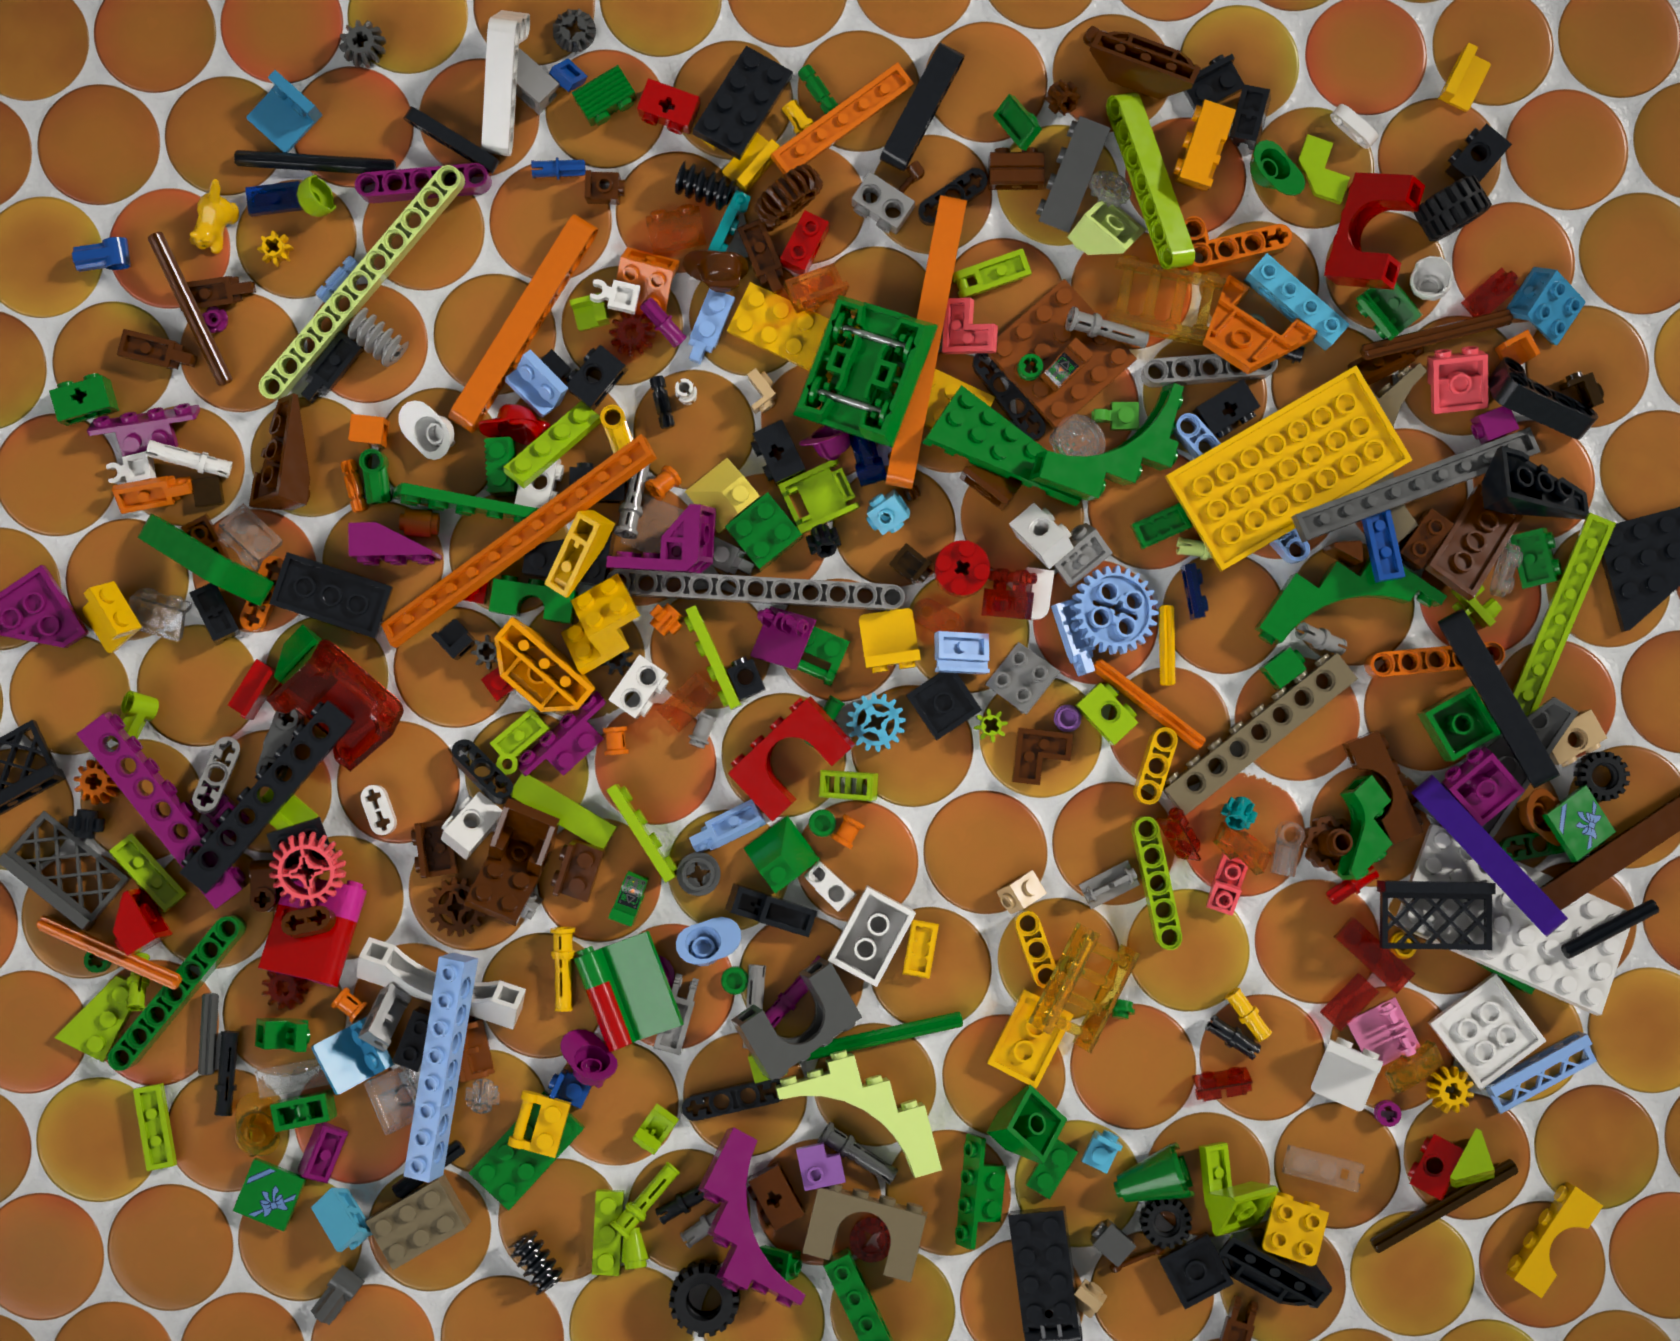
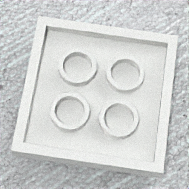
M1492 973L1428 1022L1480 1091L1546 1042V1039L1495 973Z

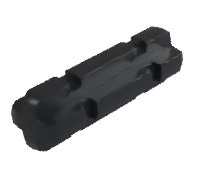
M662 375L650 378L651 389L654 390L653 398L656 411L660 415L658 418L660 427L662 429L672 428L675 426L673 415L670 414L672 409L668 392L665 390V379Z

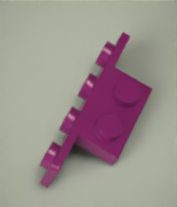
M183 403L175 406L173 409L163 410V408L158 407L142 414L127 412L116 418L101 416L93 420L87 429L88 436L115 432L123 457L146 452L150 440L178 447L179 444L172 423L196 419L200 412L199 405L190 406L189 403Z
M597 690L589 696L578 710L564 715L560 720V724L552 731L546 732L540 738L537 745L520 756L518 768L524 776L530 774L545 759L564 776L604 739L587 721L606 704L605 699Z

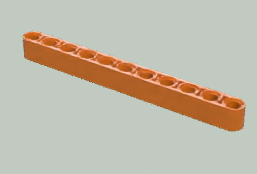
M940 195L917 319L936 324L938 328L891 450L886 485L907 489L913 488L967 200Z

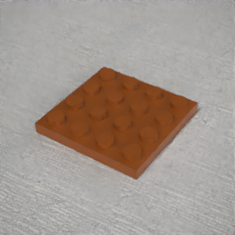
M1065 279L997 337L996 353H987L988 357L997 364V367L1015 384L1055 431L1137 360L1121 341L1100 335L1091 338L1087 336V333L1077 330L1067 331L1065 329L1067 315L1072 307H1077L1079 311L1091 315L1095 313ZM1077 338L1094 355L1062 388L1055 392L1040 376L1067 346ZM1026 354H1035L1043 362L1041 374L1032 381L1022 379L1017 372V365ZM1027 361L1024 362L1026 364L1024 370L1027 373H1030L1031 370L1033 373L1036 372L1034 370L1036 365L1034 362L1031 361L1030 364Z

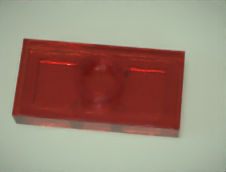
M1357 973L1320 1013L1335 1028L1342 1032L1379 994V991L1362 975Z

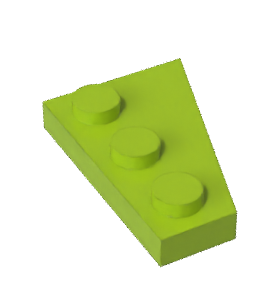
M121 975L115 976L54 1038L101 1062L107 1061L110 1050L114 1047L132 1012L126 1009L129 992L127 978Z

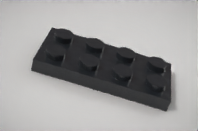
M746 46L693 128V135L741 160L791 80L793 71Z
M286 552L269 604L376 639L393 587Z

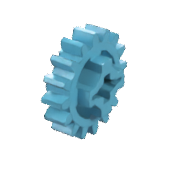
M872 693L871 700H867L863 695L861 696L863 703L859 705L854 702L853 706L856 711L848 712L847 714L853 718L852 722L846 723V726L853 727L854 729L849 736L854 737L857 735L859 739L856 745L858 746L862 742L866 743V751L871 748V745L875 746L877 752H880L881 745H885L887 749H890L889 741L893 740L898 743L897 732L904 733L905 731L899 727V723L906 722L905 718H899L898 716L903 709H895L893 707L896 703L895 699L888 703L886 701L887 694H883L881 699H877L876 694ZM872 704L883 705L889 711L884 713L876 711ZM864 709L867 715L865 722L858 726V716ZM872 715H875L877 718L888 716L880 724V730H877L875 727L864 729L871 722ZM894 719V729L888 736L885 730L887 723ZM867 732L874 733L880 741L869 740L863 734Z

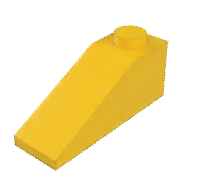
M594 510L578 511L544 584L565 598H568L605 547L615 523Z

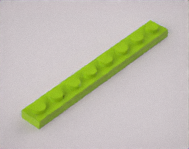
M1588 513L1513 689V694L1526 716L1535 711L1541 703L1616 525L1613 521L1592 513Z

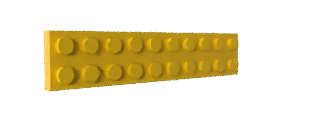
M750 282L727 329V333L809 371L829 319ZM846 340L842 344H838V346L844 347ZM935 369L925 426L933 427L961 385L990 407L995 397ZM827 372V380L831 381L833 375Z

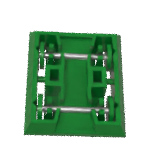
M838 295L793 415L893 448L938 325ZM846 340L844 347L838 346V344H842ZM827 372L833 375L830 383H828L826 377Z

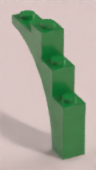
M1176 383L1163 386L1156 405L1145 423L1129 439L1112 450L1093 456H1067L1051 451L1037 453L1029 480L1090 501L1099 499V496L1103 494L1106 486L1104 479L1123 486L1136 483L1142 473L1141 464L1157 470L1172 468L1178 458L1177 447L1179 442L1170 439V436L1176 428L1174 420L1177 411L1183 403L1182 392L1184 386Z

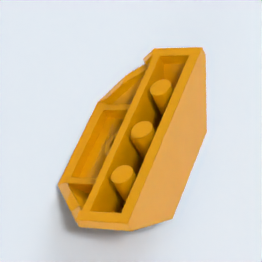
M511 617L494 637L500 677L540 712L578 710L595 691L592 683L585 674L583 676L580 674L572 661L541 634L516 618Z

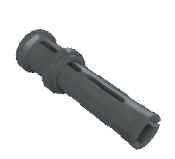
M831 1121L827 1124L817 1143L824 1142L825 1145L840 1153L841 1157H847L888 1185L893 1181L898 1172L897 1168L856 1143L854 1136L851 1134L847 1136L836 1129Z

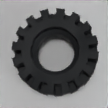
M1612 752L1588 753V756L1581 758V763L1576 764L1575 767L1578 768V771L1573 774V776H1577V781H1574L1575 786L1587 785L1596 801L1619 798L1618 794H1624L1626 791L1624 786H1629L1630 781L1626 780V776H1630V771H1625V768L1628 766L1626 762H1621L1622 758L1620 756H1615ZM1601 765L1607 767L1611 773V780L1604 787L1597 786L1592 779L1594 769Z
M1177 1199L1145 1202V1208H1141L1139 1223L1146 1238L1153 1245H1158L1163 1249L1166 1246L1172 1249L1175 1248V1244H1179V1246L1183 1244L1182 1240L1189 1237L1188 1231L1192 1229L1190 1223L1192 1221L1191 1215L1185 1205ZM1163 1211L1173 1213L1176 1218L1174 1228L1167 1232L1160 1231L1155 1226L1157 1215Z

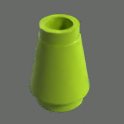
M636 1227L629 1234L630 1238L628 1240L623 1237L621 1263H624L625 1270L647 1267L646 1260L649 1257L642 1234L640 1233V1227Z

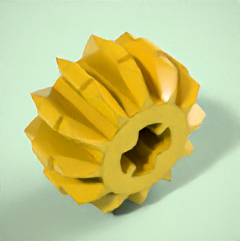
M1441 1066L1440 1075L1434 1071L1431 1072V1076L1435 1080L1434 1082L1427 1081L1426 1086L1433 1088V1090L1428 1091L1426 1096L1433 1099V1107H1441L1444 1113H1448L1450 1109L1455 1113H1459V1104L1466 1108L1469 1107V1103L1465 1099L1466 1097L1473 1098L1474 1093L1467 1089L1472 1088L1474 1083L1466 1080L1468 1077L1467 1072H1459L1456 1066H1452L1449 1070L1447 1067ZM1447 1086H1449V1087L1453 1086V1087H1454L1453 1093H1451V1092H1448V1093H1447V1092H1446V1087H1447Z

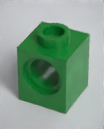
M1291 647L1283 649L1259 667L1275 690L1284 687L1307 668L1303 664L1305 659L1297 649L1292 650Z

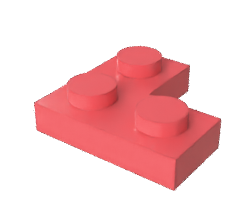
M970 297L948 298L943 325L942 353H996L998 326L996 324H973L974 299Z

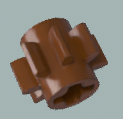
M1062 79L1051 85L1045 97V100L1049 103L1048 108L1054 114L1060 112L1063 116L1075 110L1078 105V99L1081 98L1075 92L1077 87L1071 81L1066 84Z

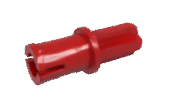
M1373 865L1368 868L1369 872L1375 868ZM1376 870L1357 881L1343 880L1328 890L1326 896L1333 905H1337L1352 894H1359L1360 889L1378 879L1379 874Z

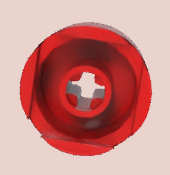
M969 540L955 541L945 546L938 554L934 565V577L937 585L943 592L954 597L966 598L976 594L984 586L990 574V562L987 554L980 546ZM957 563H960L962 566L965 564L968 566L966 570L967 575L964 576L963 573L957 574L955 572L958 567Z

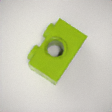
M1100 682L1074 706L1112 746L1138 724L1135 719L1137 714L1128 704L1122 705L1116 699L1118 693L1108 683L1104 686ZM1106 704L1111 705L1115 710V715L1111 720L1104 719L1101 714V709Z

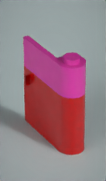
M317 878L316 888L323 886L328 880ZM301 880L294 881L296 885L304 888ZM347 880V883L343 884L341 888H335L337 894L334 897L328 895L327 902L323 903L318 898L316 906H324L332 910L336 916V923L326 933L302 938H294L285 934L281 928V921L291 911L313 906H311L309 899H307L305 906L302 907L300 906L299 898L290 903L291 895L288 893L284 897H280L258 968L338 988L367 893L366 890L362 889L363 884ZM321 914L320 919L313 921L322 925L321 922L323 919H326V916ZM296 920V923L291 925V928L296 930V926L304 924V922Z

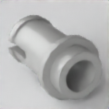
M699 713L692 735L688 736L690 738L689 744L704 749L705 745H709L707 740L716 718Z

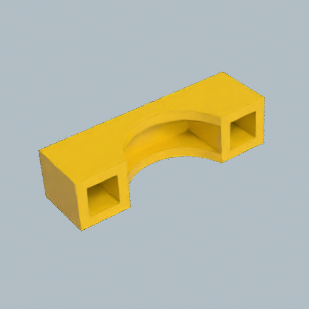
M1566 1182L1565 1185L1560 1186L1554 1194L1555 1200L1549 1209L1546 1208L1540 1214L1539 1224L1534 1231L1526 1235L1523 1241V1248L1518 1255L1516 1254L1510 1259L1507 1266V1275L1540 1298L1544 1296L1557 1276L1552 1268L1549 1257L1553 1240L1559 1233L1568 1228L1581 1227L1588 1229L1603 1207L1602 1204L1569 1182Z

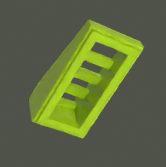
M820 770L819 797L862 801L877 800L878 773ZM830 776H835L834 792H829ZM841 777H845V793H841ZM853 778H857L856 794L852 793ZM864 779H867V794H863Z

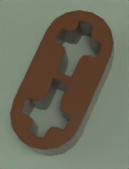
M324 906L291 911L283 917L281 928L285 934L294 938L317 935L330 931L336 923V916L332 910ZM321 914L326 916V919H323L321 922L322 925L313 921L320 919ZM296 920L304 922V924L297 925L296 930L291 928V925L295 924Z

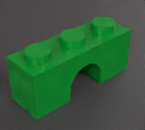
M502 575L501 579L493 578L489 611L520 617L522 604L529 598L537 597L544 604V620L574 624L575 610L571 600L578 597V592L573 590L571 595L565 598L553 589L545 586V581L529 579L528 583L518 582V577Z

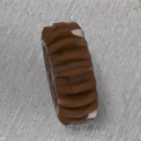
M807 164L797 166L788 173L783 174L758 198L754 207L758 218L767 227L771 228L781 226L784 222H787L815 199V196L820 193L823 186L820 175Z

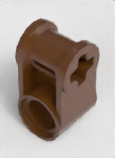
M252 860L250 863V903L253 909L258 912L275 911L281 897L282 886L279 888L273 887V884L279 879L270 878L269 875L272 871L276 870L269 866L272 860ZM262 897H270V902L262 903Z

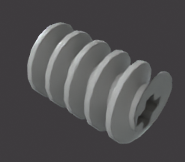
M365 307L351 321L348 337L351 340L356 339L358 346H365V351L373 353V357L376 360H381L383 366H391L403 356L409 342L400 345L401 335H397L392 339L391 336L394 329L389 328L384 332L385 322L381 321L375 325L377 316L373 314L366 318L369 310Z

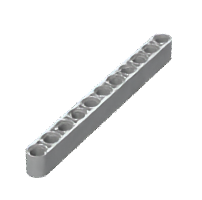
M614 569L606 578L607 580L617 573L625 576L627 580L626 588L630 596L882 611L901 608L905 599L902 588L894 584ZM645 577H652L654 580V586L649 591H643L640 588V582ZM677 578L681 581L680 590L674 593L669 592L667 589L669 580ZM699 580H706L709 583V588L704 594H697L694 591L695 583ZM728 581L736 584V591L730 596L724 595L721 591L722 585ZM753 583L763 585L764 591L761 596L752 597L749 595L748 590ZM783 584L791 588V594L785 599L777 597L775 593L777 587ZM808 586H814L819 593L816 599L807 600L803 597V590ZM842 588L846 593L844 600L841 602L833 601L830 597L832 589ZM862 589H868L872 592L873 599L869 603H861L857 598L858 592ZM896 591L900 595V601L896 605L888 604L884 597L887 592Z

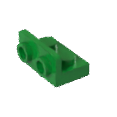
M1539 528L1511 536L1510 540L1522 589L1559 581L1562 567L1559 558L1554 559L1552 548H1555L1556 544L1552 532H1548L1547 528Z

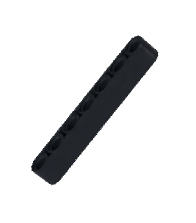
M1461 608L1438 621L1440 629L1532 787L1535 789L1560 776L1552 759L1464 609Z

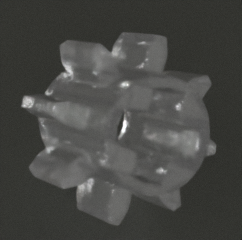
M478 1079L473 1082V1088H466L465 1100L467 1101V1106L471 1107L472 1111L485 1114L492 1110V1104L499 1105L500 1092H498V1086H494L491 1080Z

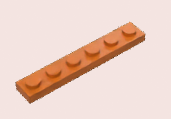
M897 62L771 153V159L783 174L788 173L797 166L809 163L911 89L914 85L913 81Z

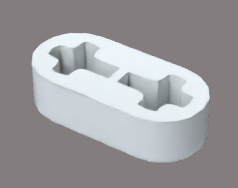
M1339 104L1330 114L1333 123L1361 147L1369 149L1378 139L1375 129L1348 106Z
M369 785L364 788L361 793V802L372 831L378 835L392 833L396 829L397 819L387 791L380 785ZM371 790L381 794V797L377 799L378 809L374 801L369 802L368 797L372 795ZM380 811L384 819L389 818L390 823L386 825L387 830L377 826V822L381 821L378 813Z

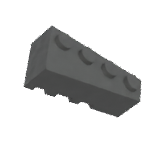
M1082 116L1079 117L1078 122L1072 120L1067 136L1071 137L1068 148L1062 146L1056 161L1061 164L1057 174L1051 173L1046 186L1051 191L1047 200L1041 199L1036 214L1040 216L1039 222L1067 233L1070 232L1111 129L1110 127Z

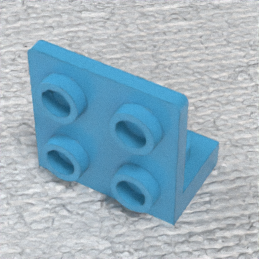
M274 70L268 76L274 86L246 118L281 151L288 153L323 115L310 100L280 73Z
M1533 267L1506 309L1511 311L1513 318L1530 321L1552 345H1558L1581 311L1585 300L1558 270Z
M367 1017L311 1047L335 1095H339L395 1065L388 1050L383 1052L358 1038Z

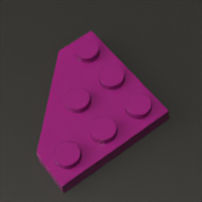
M44 565L38 566L0 592V636L68 648L89 634V631Z

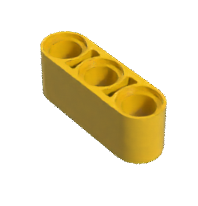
M1162 727L1155 729L1149 737L1133 789L1134 798L1141 804H1154L1161 797L1178 742L1177 734L1171 728ZM1161 732L1167 733L1170 737V743L1165 748L1159 746L1157 742V736ZM1153 758L1159 759L1162 764V769L1157 774L1152 773L1149 769V762ZM1146 784L1151 785L1154 790V795L1149 800H1145L1141 796V788Z
M1021 910L1014 917V927L1031 976L1039 987L1044 989L1052 988L1058 982L1059 975L1042 924L1035 913L1030 910ZM1026 915L1032 916L1034 919V925L1029 930H1023L1020 927V920ZM1033 942H1041L1043 945V952L1038 956H1032L1029 953V946ZM1043 968H1049L1052 971V978L1048 982H1041L1038 979V973Z

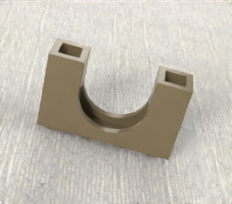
M842 1184L818 1188L802 1253L830 1260L840 1223L847 1216L856 1212L872 1213L886 1224L891 1238L883 1275L911 1282L928 1214L927 1211H923V1206L909 1202L904 1206L897 1204L895 1198L880 1195L878 1199L869 1196V1192L863 1189L853 1188V1191L842 1189Z

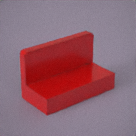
M256 659L227 706L239 712L242 718L254 720L278 681L274 677L276 669Z

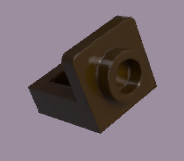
M1582 371L1573 373L1565 377L1567 382L1559 385L1561 391L1576 386L1581 402L1590 408L1604 403L1603 389L1596 382L1593 372L1583 375Z
M907 543L889 563L894 570L913 585L918 580L923 583L932 572L929 568L932 561L924 558Z

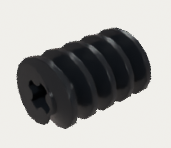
M685 160L677 174L675 193L681 195L685 190L686 198L690 199L695 194L696 202L700 203L705 198L706 206L710 207L715 202L716 210L720 211L725 205H728L736 180L733 179L727 185L726 176L723 175L719 181H716L715 171L709 177H706L705 167L699 173H696V164L693 163L689 169H686Z
M533 1230L519 1238L508 1248H515L510 1256L511 1258L521 1257L516 1265L518 1268L522 1266L528 1267L523 1276H534L529 1285L539 1284L540 1287L535 1294L540 1295L562 1279V1277H558L563 1269L561 1267L552 1269L557 1260L555 1258L546 1260L550 1250L548 1248L540 1250L544 1241L542 1239L533 1241L538 1234L536 1230Z

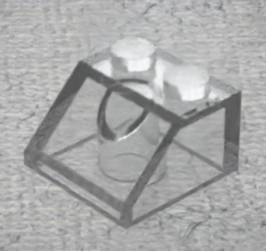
M401 1065L381 1073L364 1083L385 1136L411 1124L413 1120L417 1095L415 1085L417 1077L413 1070Z

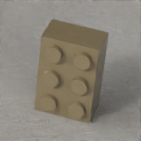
M443 1174V1176L421 1186L405 1197L376 1212L365 1222L390 1267L394 1270L462 1231L469 1225L471 1220L447 1177Z

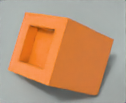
M1529 330L1512 337L1494 348L1501 361L1504 357H1509L1520 365L1541 354Z
M351 414L348 439L351 442L367 443L375 447L386 448L389 421L384 417Z

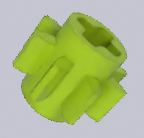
M987 709L986 717L976 716L981 722L980 725L973 727V729L981 730L980 740L984 739L985 736H990V740L993 743L995 742L994 735L1005 736L1001 728L1007 725L1008 722H1001L999 719L1002 714L1001 711L996 715H991V710ZM995 719L997 730L986 732L987 726L984 724V721Z

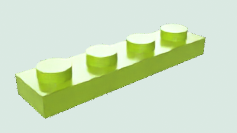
M580 401L504 466V473L525 489L601 423L600 416Z
M694 605L685 609L688 616L684 617L685 623L690 633L695 631L699 641L695 642V645L701 657L707 656L710 666L706 667L712 682L718 680L722 689L717 693L723 706L729 705L731 710L742 706L697 606Z
M619 784L608 788L606 791L664 882L667 883L677 875L674 872L678 869L669 855L665 857L659 849L663 846L655 832L650 834L645 827L648 821L640 809L635 811L630 801L633 800V797L625 786L620 787Z

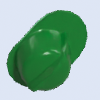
M1269 140L1260 141L1255 146L1254 158L1250 162V173L1253 180L1261 187L1276 189L1285 195L1295 196L1300 194L1305 188V179L1299 168L1278 144Z

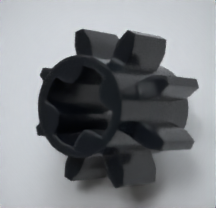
M826 524L816 525L812 528L810 535L806 536L811 555L817 553L821 558L832 556L836 552V546H841L836 527L830 529Z
M622 652L618 654L624 657V659L620 660V666L611 663L610 660L601 664V666L608 665L610 667L609 675L618 670L623 676V669L626 666H632L629 663V657H632L634 653Z
M77 809L76 816H69L67 829L74 830V837L95 839L96 832H103L105 819L98 818L99 811Z

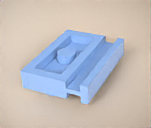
M937 631L934 633L937 666L935 672L984 675L990 673V669H988V661H990L989 634Z

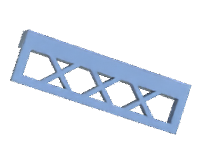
M1580 1031L1573 1033L1513 1066L1486 1086L1485 1089L1498 1113L1506 1112L1595 1063L1597 1060L1589 1047L1593 1043L1588 1034ZM1583 1050L1587 1057L1578 1063L1568 1061L1570 1056ZM1562 1062L1557 1075L1552 1077L1544 1074L1545 1070ZM1536 1075L1538 1076L1535 1087L1529 1090L1520 1087L1521 1083ZM1513 1088L1511 1100L1501 1104L1497 1096Z

